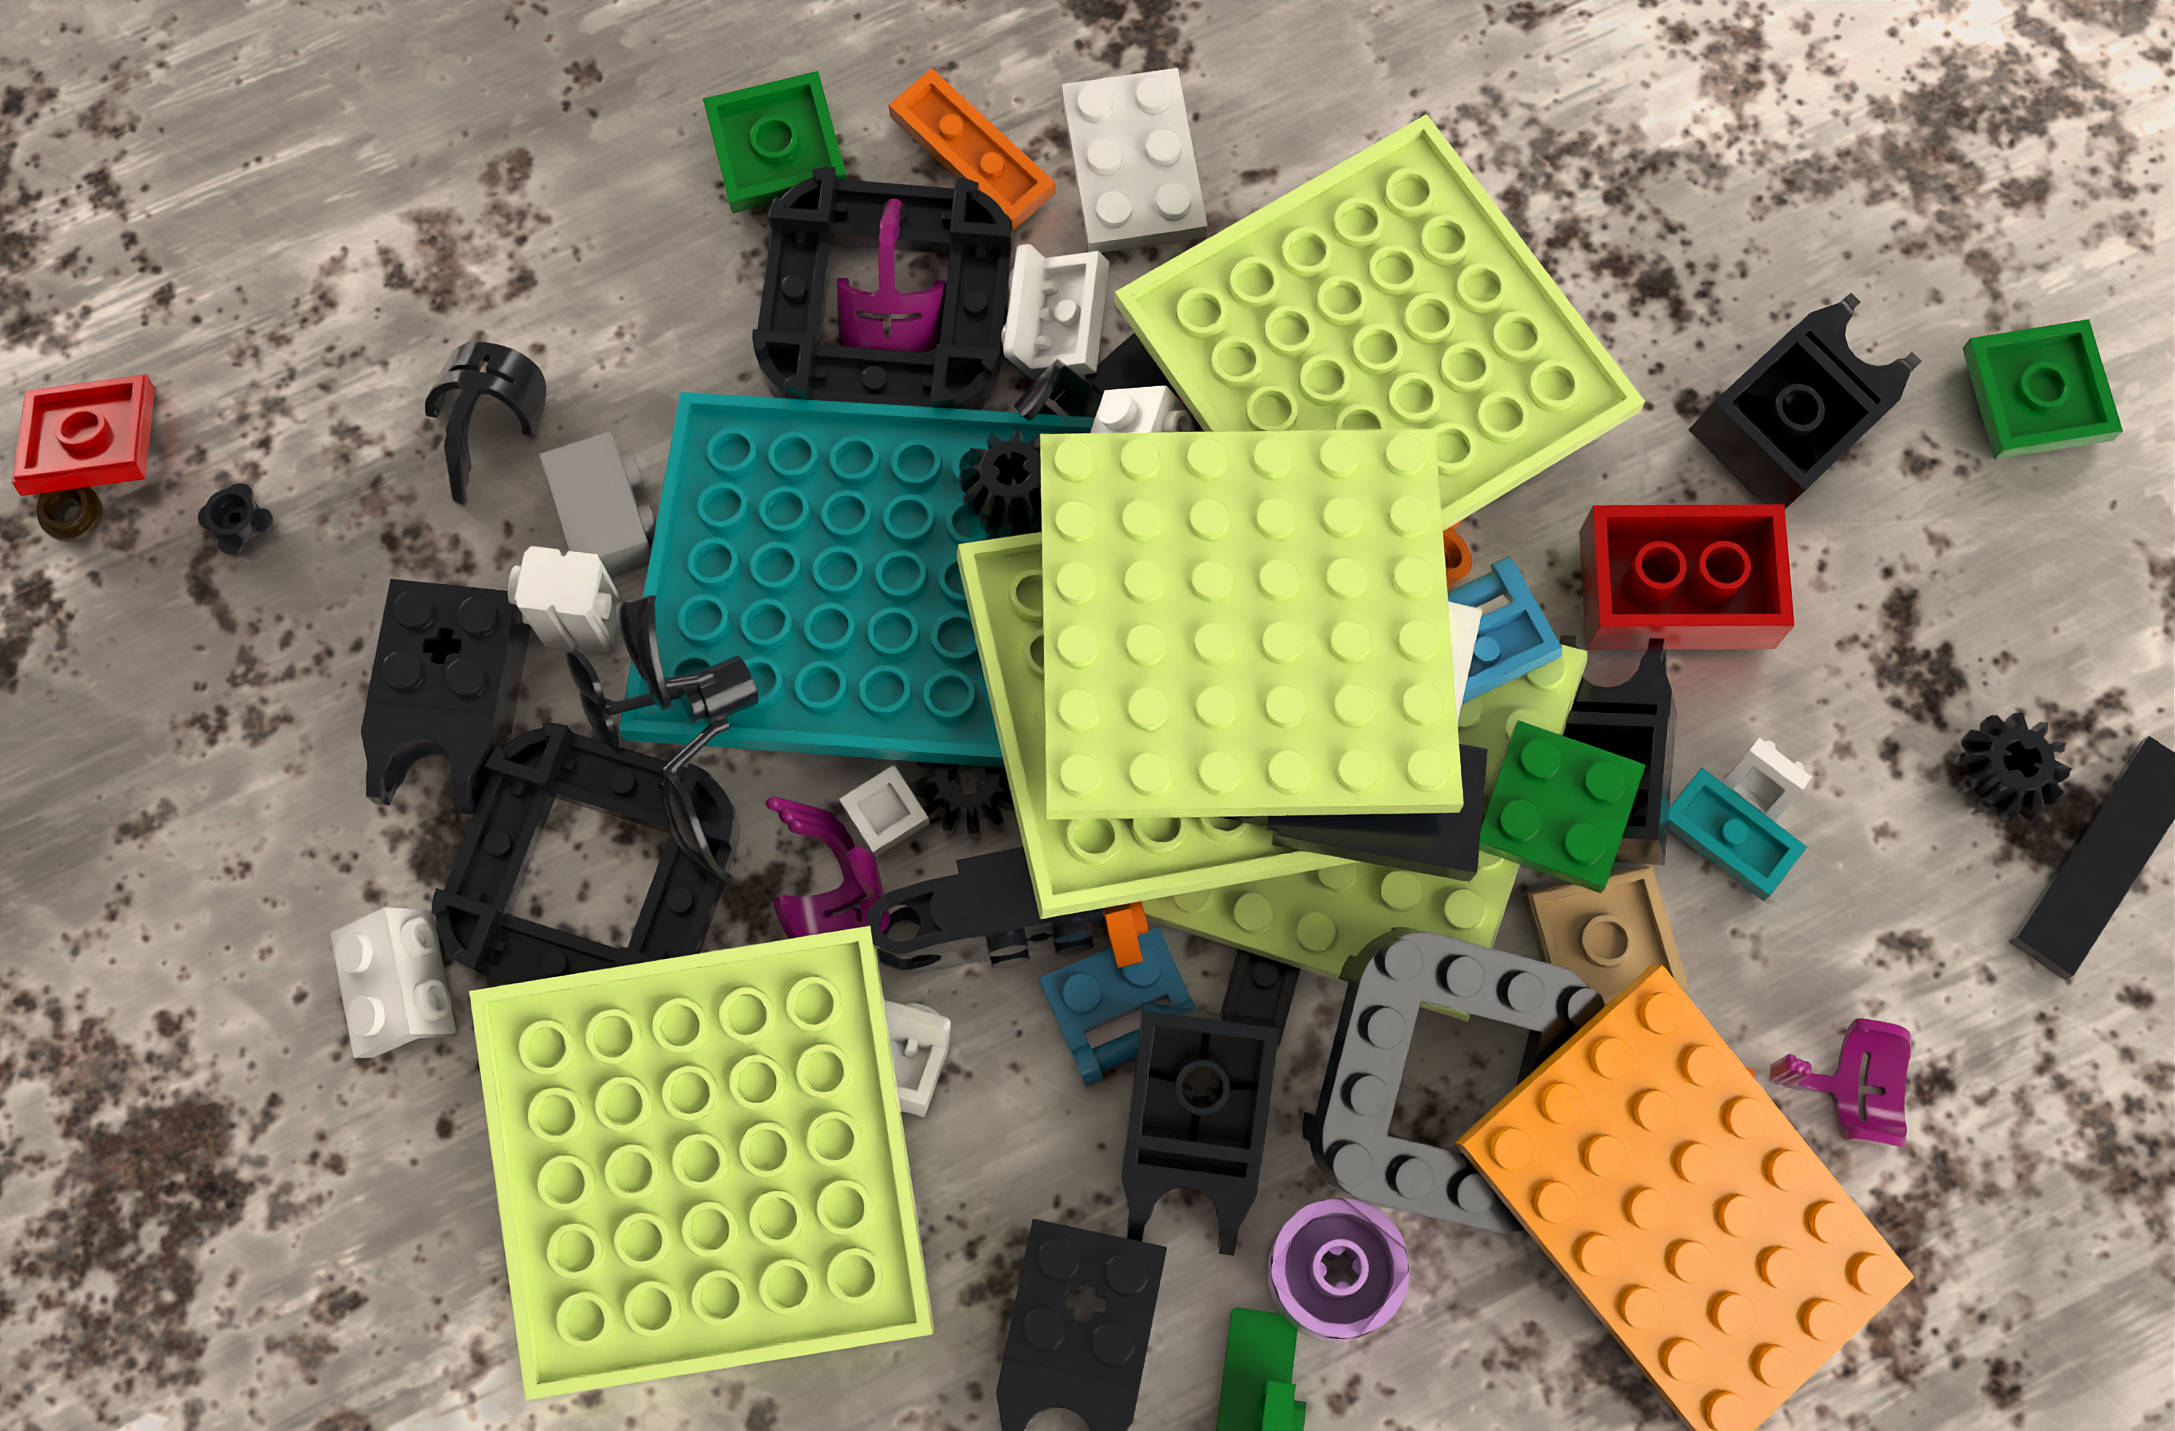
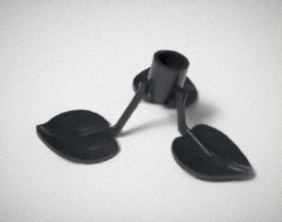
M650 595L640 599L624 600L616 605L618 624L630 658L639 675L645 679L650 693L616 702L605 698L594 667L581 652L572 650L566 653L571 676L580 690L579 695L582 707L598 738L602 742L607 743L611 749L619 747V737L611 715L655 704L664 711L671 708V700L681 698L684 709L693 723L704 719L709 724L663 767L662 775L664 782L659 783L658 788L669 828L683 855L702 874L715 880L724 881L733 876L722 869L713 858L692 801L680 781L679 773L683 765L712 738L730 729L727 716L758 704V693L749 669L739 656L732 657L693 674L664 678L656 635V596Z

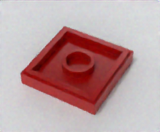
M148 374L25 390L12 475V484L18 494L26 496L144 480L146 477L155 388Z

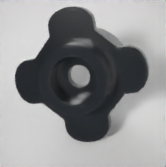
M243 483L233 484L229 488L214 493L198 513L199 524L206 530H212L218 538V548L227 555H236L242 552L245 542L256 534L269 532L274 522L271 512L260 508L253 500V490ZM234 515H241V520L238 523H231V518Z

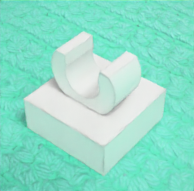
M1758 738L1722 783L1776 822L1804 790L1812 776L1804 771V765L1801 762L1796 761L1793 763L1775 749L1776 744L1771 740L1765 742Z
M895 765L839 798L843 809L875 857L930 824L928 816Z

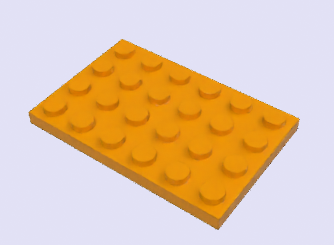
M1650 965L1454 1142L1689 1431H1754L1914 1278L1908 1268L1663 965Z

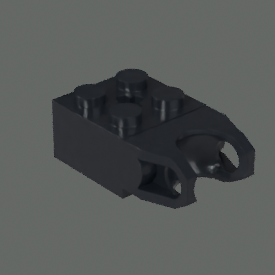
M1852 293L1837 304L1810 312L1722 393L1688 429L1762 504H1785V509L1792 504L1901 399L1910 373L1922 362L1913 352L1906 358H1900L1888 365L1880 366L1865 363L1856 357L1849 348L1845 336L1847 323L1853 316L1854 309L1861 303Z
M390 579L361 727V736L367 760L366 797L374 804L390 806L396 790L404 782L408 770L417 761L427 756L442 755L450 758L451 775L454 781V806L460 808L462 814L474 815L490 774L484 765L495 747L498 745L503 748L506 745L508 735H512L531 629L529 624L523 623L522 613L518 609L517 604L509 603L508 591Z
M1561 635L1560 644L1579 649L1576 646V636ZM1665 638L1649 639L1647 651L1641 658L1637 672L1630 680L1619 686L1602 687L1593 685L1582 676L1563 733L1565 737L1646 765L1614 862L1665 865L1677 718L1675 700L1667 677V647Z
M1023 846L956 860L959 874L922 881L888 892L867 911L873 945L878 949L881 964L902 973L941 970L986 961L991 962L992 968L1013 967L1028 962L1030 960L1029 952L1055 947L1056 955L1076 954L1093 948V939L1104 937V908L1040 919ZM905 905L906 907L899 908L890 914V923L882 932L881 920L884 913L894 906ZM915 923L920 927L913 939L906 941L888 939L890 933L899 925ZM897 956H900V957H912V958H910V959H902V958H899V957H897Z
M1143 1002L1121 1166V1179L1129 1207L1127 1239L1142 1242L1144 1226L1150 1219L1155 1204L1165 1193L1175 1188H1192L1204 1193L1212 1200L1216 1208L1219 1226V1254L1234 1256L1239 1227L1257 1197L1279 1037V1027L1274 1019ZM1196 1068H1209L1211 1077L1220 1080L1217 1088L1207 1086V1096H1194L1191 1084L1183 1081L1188 1073L1194 1074Z
M1032 1219L996 1390L1002 1431H1027L1030 1422L1039 1413L1051 1408H1066L1077 1413L1087 1423L1089 1431H1128L1134 1419L1167 1247ZM1083 1286H1092L1098 1289L1096 1298L1105 1299L1106 1301L1104 1313L1092 1312L1089 1323H1081L1074 1320L1076 1309L1066 1308L1068 1296L1070 1294L1079 1295Z

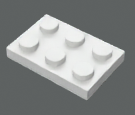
M1178 68L1061 84L1062 101L1088 251H1099L1102 253L1206 238L1208 225Z

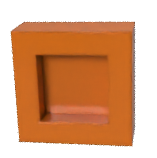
M1142 902L1104 908L1105 926L1117 967L1121 968L1143 962L1137 936L1149 933Z

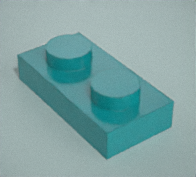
M1702 767L1669 808L1668 829L1762 901L1771 896L1807 848L1805 844Z

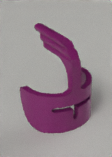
M898 199L887 201L880 222L881 232L878 250L879 290L873 293L852 288L848 278H837L838 333L844 347L924 353L937 348V344H940L947 281L937 280L933 287L912 293H901L895 289V255L897 239L900 233L899 223L901 217L899 212L902 206L901 201ZM856 311L874 314L920 313L921 315L913 318L892 319L891 335H886L884 332V318L866 317L857 314Z
M780 797L768 798L765 802L766 807L778 812L780 820L787 824L790 832L818 839L832 850L839 862L844 878L839 888L829 892L811 896H788L782 894L775 898L773 906L786 936L792 939L869 926L867 911L885 894L875 855L865 848L855 847L845 826L831 812ZM867 897L860 903V909L853 907L846 912L831 917L834 912L850 907ZM889 910L884 913L881 920L882 932L890 923Z
M1855 1019L1846 1031L1840 1051L1838 1068L1833 1076L1811 1073L1812 1066L1810 1062L1796 1058L1793 1054H1787L1770 1065L1769 1082L1773 1081L1776 1085L1782 1084L1784 1087L1831 1094L1836 1107L1838 1129L1844 1139L1897 1147L1906 1146L1905 1084L1911 1057V1034L1906 1028L1877 1020ZM1866 1053L1868 1059L1864 1086L1879 1088L1883 1091V1094H1864V1122H1862L1858 1111V1088L1862 1057Z

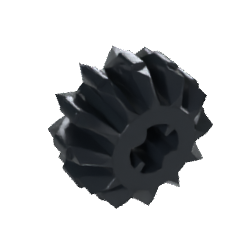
M1016 428L1011 435L1010 441L1002 442L997 436L990 433L987 439L988 450L970 447V453L967 456L969 467L961 469L959 482L961 490L965 493L963 496L964 509L970 517L978 516L980 527L984 529L986 534L1003 525L1006 537L1015 536L1017 528L1024 526L1031 533H1037L1041 530L1040 436L1028 443H1024L1023 433Z
M2023 712L2011 714L2006 718L2005 722L1998 715H1991L1980 723L1979 730H1970L1962 737L1960 745L1966 752L1959 754L1954 759L1952 767L1969 775L1968 778L1958 785L1957 792L1967 794L1973 791L1976 792L1980 798L1976 802L1975 813H1985L1995 805L2000 823H2009L2017 818L2018 814H2021L2026 820H2033L2044 813V805L2052 806L2060 801L2064 791L2058 783L2067 779L2073 768L2055 760V757L2065 751L2067 742L2055 741L2051 744L2048 743L2044 738L2048 732V722H2039L2031 729H2028ZM2014 764L2017 770L2009 772L2006 766Z
M917 762L918 769L928 777L914 782L915 795L922 798H930L922 807L929 820L946 813L942 823V829L945 834L952 835L956 831L960 820L967 821L969 837L978 838L980 836L978 819L985 817L991 827L999 830L1004 826V819L997 806L1007 810H1015L1005 768ZM974 772L977 792L963 794V789L960 785V774Z

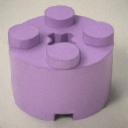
M1346 1198L1320 1200L1298 1210L1276 1235L1268 1254L1266 1283L1279 1313L1296 1327L1299 1332L1314 1339L1328 1342L1353 1340L1383 1326L1401 1306L1409 1284V1265L1406 1247L1396 1225L1388 1216L1371 1204L1357 1199ZM1342 1254L1350 1261L1345 1272L1353 1280L1350 1285L1347 1282L1340 1281L1331 1286L1324 1280L1328 1269L1321 1262V1259L1324 1256L1329 1260H1334Z

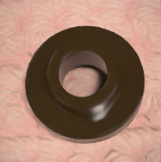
M91 487L41 493L37 502V518L41 528L49 536L62 542H74L84 539L97 528L102 518V502ZM80 506L79 511L73 518L64 521V516L68 509Z

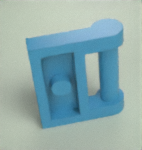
M1510 556L1491 564V572L1447 592L1448 602L1474 608L1501 595H1504L1510 602L1482 616L1480 619L1462 704L1562 657L1561 644Z
M1159 927L1150 930L1149 933L1137 936L1143 962L1118 968L1112 947L1039 978L1042 990L1085 1087L1104 1080L1103 1072L1136 1058L1139 1029L1095 1048H1091L1085 1033L1142 1009L1143 1002L1154 1004L1167 998L1170 1006L1197 1009L1187 991Z

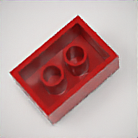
M1785 504L1593 505L1579 531L1586 650H1647L1650 638H1665L1667 650L1776 649L1795 626Z

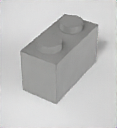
M608 431L540 453L539 455L569 551L597 554L610 578L649 566L652 549L651 542L654 538L657 521L650 503L639 506L633 487L644 484L632 448L621 451L612 431Z

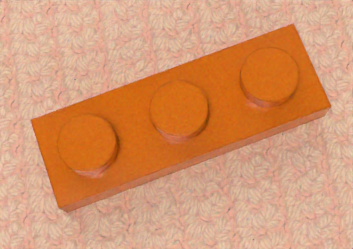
M932 68L888 105L890 117L955 178H966L979 183V190L996 201L1005 215L1009 216L1012 231L1056 194L1055 181Z

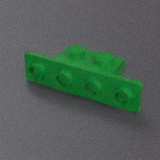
M1238 1307L1231 1311L1216 1431H1304L1306 1402L1294 1400L1296 1384H1291L1298 1329L1282 1314Z

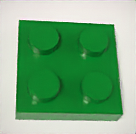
M818 71L703 98L732 214L772 204L775 197L781 199L792 187L812 178L813 169L836 167L838 179L847 180Z
M2089 319L1973 337L1962 348L1994 460L2114 441L2123 432Z
M1518 720L1510 737L1481 822L1479 850L1602 893L1606 888L1646 765Z

